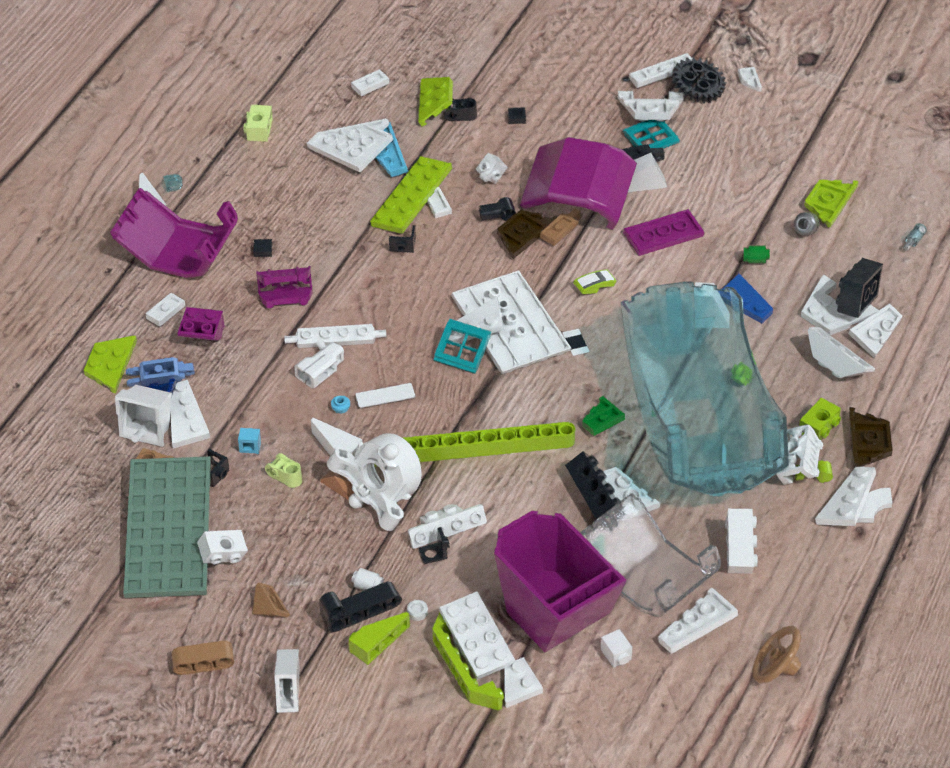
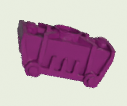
M310 266L272 271L268 269V271L262 272L256 271L259 299L266 308L293 303L306 305L310 301L313 294ZM302 281L304 284H310V287H299L295 284ZM272 284L273 288L271 290L260 291L261 288Z

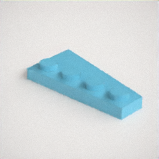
M389 122V125L383 131L392 134L393 140L375 158L388 174L394 177L407 173L408 169Z

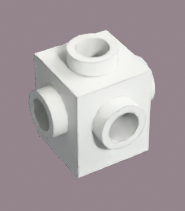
M487 153L476 170L480 173L479 177L483 181H490L496 184L508 167L499 157Z

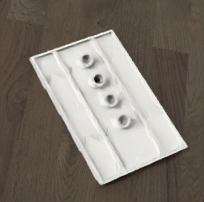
M519 270L452 292L451 294L463 316L492 299L498 298L504 330L490 335L486 352L490 355L501 374L510 373L518 368L527 367L533 363L544 361L556 355H562L571 350L570 345Z

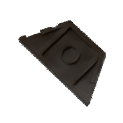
M519 210L497 228V234L510 256L514 259L539 239L540 233L558 216L553 215V218L543 217V213Z
M849 407L853 469L892 456L890 421L877 418L869 413L865 415L855 412L856 408Z

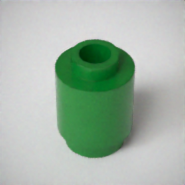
M748 245V247L743 248V261L748 262V264H766V260L770 259V249H766V245Z

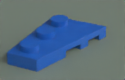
M740 273L719 291L727 305L761 324L773 314V308Z

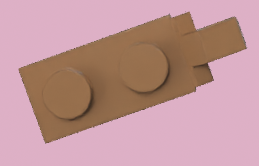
M574 208L569 214L562 213L540 233V238L555 246L577 226L581 219V211Z

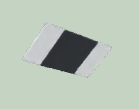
M579 329L563 332L574 356L589 352Z

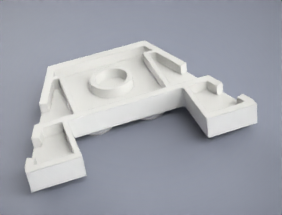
M618 91L617 98L634 119L640 121L670 120L684 100V93L669 92V99H634L633 91Z
M823 275L801 312V317L814 326L820 327L829 335H833L850 328L852 324L864 321L879 311L877 308L869 305L859 318L837 312L838 305L836 300L828 295L836 288L837 283Z

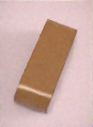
M229 641L181 646L173 649L171 653L173 671L178 675L227 669L234 665L233 646Z

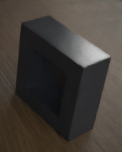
M525 107L508 108L509 124H526Z
M254 239V257H272V239Z

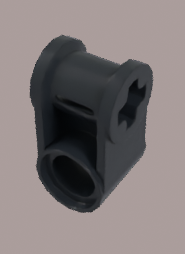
M473 98L452 99L453 108L450 105L444 113V117L448 121H473L478 116L477 102Z

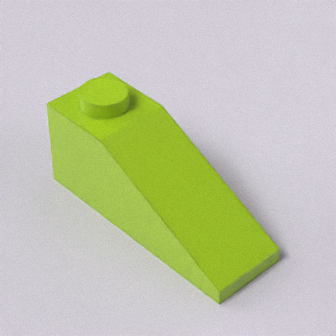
M404 612L363 626L357 632L352 633L348 639L349 652L369 665L410 627V614Z

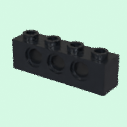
M582 451L565 466L597 522L608 529L626 515L622 509L624 505L613 494L615 489L612 485L606 482V474L597 467L599 464L597 459L592 454L589 456Z

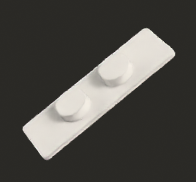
M411 383L356 393L359 408L415 398Z

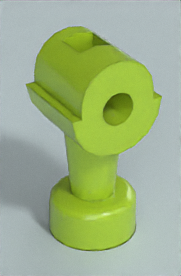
M823 460L818 461L819 476L816 477L820 483L831 481L833 479L831 463ZM801 472L795 474L796 481L804 480L805 475Z

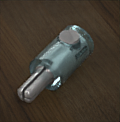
M917 223L905 238L906 244L903 246V249L908 251L910 247H915L927 232L925 225Z

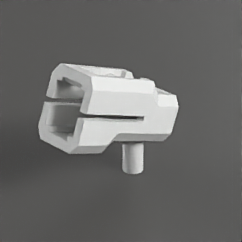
M318 340L316 345L320 351L312 357H305L294 366L295 376L310 388L318 386L337 371V365L344 360V349L341 345L330 342L326 346L323 340Z

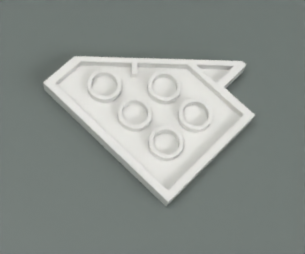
M382 119L317 132L307 142V146L315 152L361 172L393 140V136L383 131L389 125L388 119Z

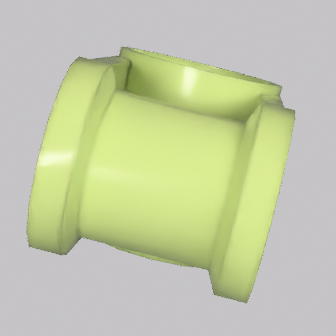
M278 453L276 459L271 464L268 463L265 466V471L271 478L284 483L288 487L295 488L302 483L300 464L282 453Z

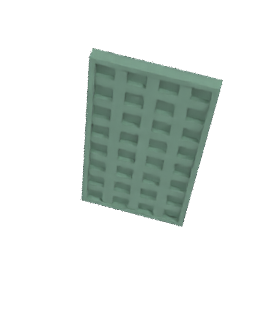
M210 456L131 459L124 598L207 595L208 563H203L197 542L204 532L209 531Z

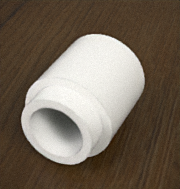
M360 568L358 571L355 570L351 581L354 583L355 588L364 591L383 583L384 578L380 577L377 573Z

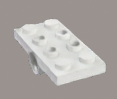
M478 592L440 607L439 611L453 635L455 647L458 649L459 654L465 657L477 680L515 663L511 651Z

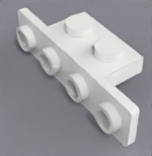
M450 504L442 510L429 511L425 516L419 517L421 525L408 529L411 546L418 548L437 541L438 527H441L444 535L448 537L485 524L487 520L483 505L478 504L462 510L459 506Z

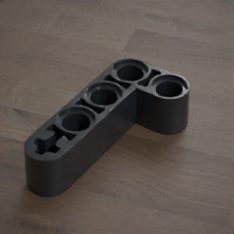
M390 581L339 600L335 592H327L319 599L320 615L330 632H338L397 607L402 602V597Z

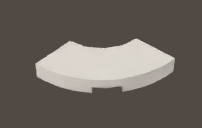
M881 488L868 493L857 523H873L877 512L884 508L892 507L891 488Z

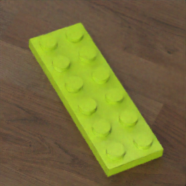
M420 156L370 220L371 227L403 234L426 204L428 198L433 195L435 189L439 187L452 170V164Z

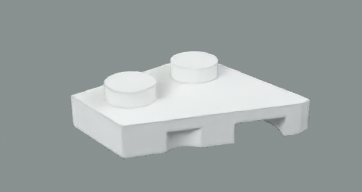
M524 657L515 660L513 665L505 668L506 708L543 693L542 685Z

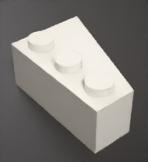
M728 509L725 528H727L728 573L752 574L754 567H757L758 557L757 554H754V547H757V535H753V528H756L757 519L756 516H753V509Z

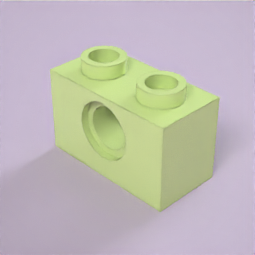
M251 105L250 112L246 114L247 123H244V133L247 134V141L268 142L273 120L272 106Z

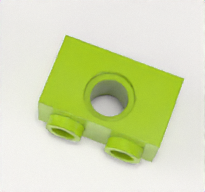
M821 397L800 419L799 426L810 425L819 440L825 439L829 435L830 430L839 425L841 421V408Z

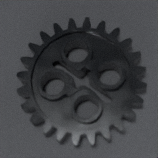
M692 57V60L686 58L685 61L681 59L680 63L677 62L671 76L673 78L672 83L675 84L674 88H679L678 93L683 92L685 93L684 97L690 96V100L695 98L696 102L702 100L703 103L706 100L711 103L712 100L716 101L718 97L720 98L726 88V82H724L725 77L722 76L723 72H718L719 67H713L714 63L709 65L708 60L702 62L701 58L696 61L694 57Z

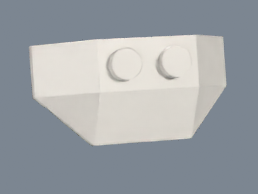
M809 327L808 335L813 357L818 360L819 365L829 368L835 377H853L874 372L875 368L853 353L820 327Z

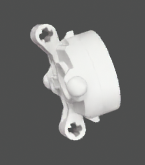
M385 433L364 444L360 442L355 456L348 449L337 447L327 461V467L331 471L346 477L352 483L354 493L349 497L350 506L357 509L362 507L364 503L370 504L377 512L380 526L387 531L394 530L404 515L403 510L396 502L402 499H410V495L417 490L421 481L420 461L412 446L398 435ZM374 464L382 470L385 483L377 475Z

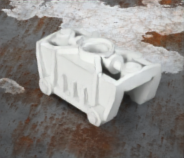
M804 425L783 431L781 457L778 462L779 470L776 474L778 478L786 485L793 483V475L800 472L807 478L818 477L819 451L822 449L823 443L819 440L810 425ZM800 458V466L796 467L795 463Z

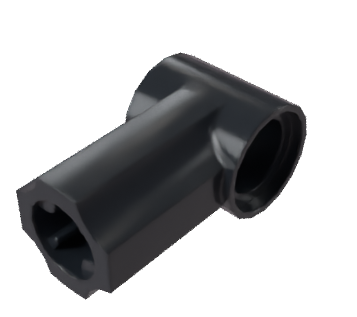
M503 197L497 203L479 206L481 221L495 218L507 221L516 214L513 201L509 197Z

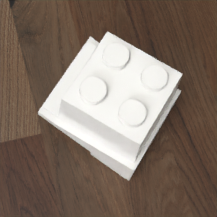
M135 385L129 390H121L115 396L119 437L131 439L135 443L140 441L163 447L164 434L169 429L172 393Z

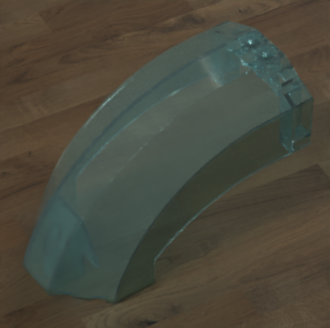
M688 281L655 285L646 288L644 294L643 292H638L631 296V301L629 302L628 300L620 302L628 358L640 413L651 448L670 483L719 497L725 493L740 494L751 490L789 466L787 418L770 395L760 375L744 326L743 298L733 287H725V290L717 289V285L702 284L699 287L694 286V282Z

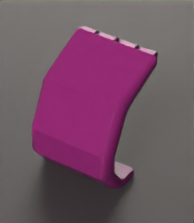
M567 137L542 145L538 148L519 205L522 208L528 209L554 202L587 208L600 213L608 220L606 228L613 230L619 221L637 162L622 149L596 141Z
M138 188L110 231V234L116 242L149 269L184 278H192L207 274L234 229L238 216L230 201L223 202L216 213L223 225L211 226L182 219L151 193Z

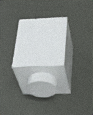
M620 629L601 637V651L613 668L624 665L632 660V646Z

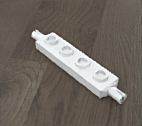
M372 324L299 328L296 335L285 336V344L296 343L298 348L318 347L316 345L318 340H323L326 346L330 342L341 346L374 344L375 338L386 337V329L375 330Z

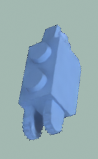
M174 357L143 361L139 363V367L126 370V375L128 376L140 375V378H133L127 381V386L129 387L139 385L150 388L181 382L182 379H185V376L195 374L193 363L184 364L183 361L178 362V359Z

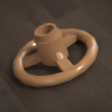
M794 626L783 627L765 642L759 650L752 668L755 681L760 684L768 683L777 678L781 673L793 676L798 672L801 667L799 658L795 656L801 642V634L798 628ZM792 634V643L785 648L781 645L780 639ZM771 650L769 654L770 663L760 671L762 661Z

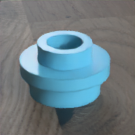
M336 396L331 401V407L336 413H345L350 407V400L346 396Z

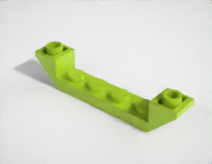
M439 612L432 628L433 643L468 701L472 704L498 711L501 710L502 700L504 699L500 687L497 688L493 681L479 686L476 679L471 678L467 664L462 663L460 660L458 649L456 647L453 648L449 635L452 633Z

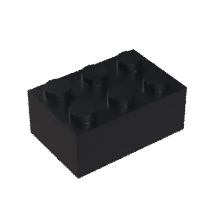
M862 258L858 263L854 264L851 270H848L844 277H841L839 281L840 294H838L836 304L838 305L837 312L859 318L878 297L883 263Z

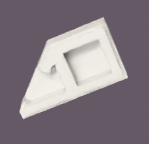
M755 67L738 69L741 84L761 92L762 86Z

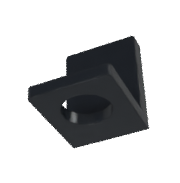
M416 225L412 227L411 237L389 236V251L414 253Z
M208 449L207 455L211 458V464L215 466L210 472V485L215 487L229 472L228 457ZM213 456L217 457L220 462H216Z
M441 527L437 528L438 543L418 548L424 564L447 559V548H450L448 537L444 535ZM434 550L437 554L430 558L425 555V552Z

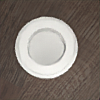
M414 600L408 604L407 612L410 614V619L421 621L427 617L428 606L424 601Z

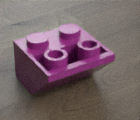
M186 307L177 335L221 340L225 327L223 311Z

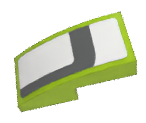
M606 269L585 274L575 279L573 283L582 294L597 293L600 287H614L617 280Z

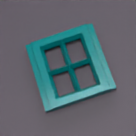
M647 120L622 130L624 136L633 146L642 145L641 142L649 139L654 141V143L649 144L650 148L662 147L664 149L680 143L678 136L664 121ZM656 126L661 128V130L653 133L648 130ZM643 131L647 134L638 139L634 136ZM664 133L668 136L659 141L655 138Z
M449 318L433 360L476 374L492 332ZM452 330L465 334L461 344L448 340ZM468 335L481 339L478 349L465 345ZM447 343L460 347L457 356L443 353ZM463 348L476 352L473 362L460 358Z

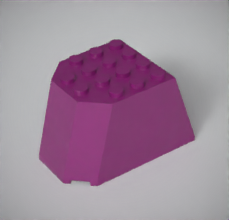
M530 511L498 530L494 556L506 611L544 653L611 613L626 584V579L562 514L555 513V516L538 514V511Z

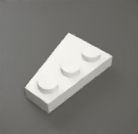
M497 297L456 320L491 331L492 333L504 330ZM452 330L448 340L461 343L465 334ZM468 335V338H467L466 341L471 340V339H475V337H472V336H469V335Z

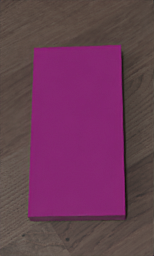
M689 209L624 228L623 232L638 256L704 236V230Z

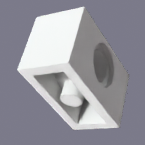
M241 530L206 531L197 542L203 563H237L242 560L248 551Z

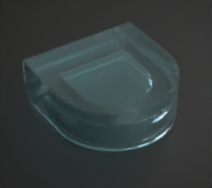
M171 174L163 176L167 192L182 188L183 180L180 175Z

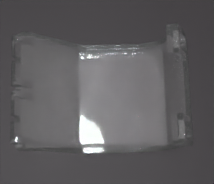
M630 493L621 500L622 507L620 503H617L606 514H603L592 523L593 529L589 525L580 533L626 579V584L620 595L641 612L660 618L720 569L721 559L717 546L710 544L697 555L699 563L694 561L665 538L641 499Z

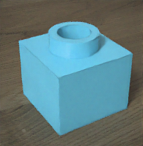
M240 428L238 437L240 453L259 454L261 446L260 429Z

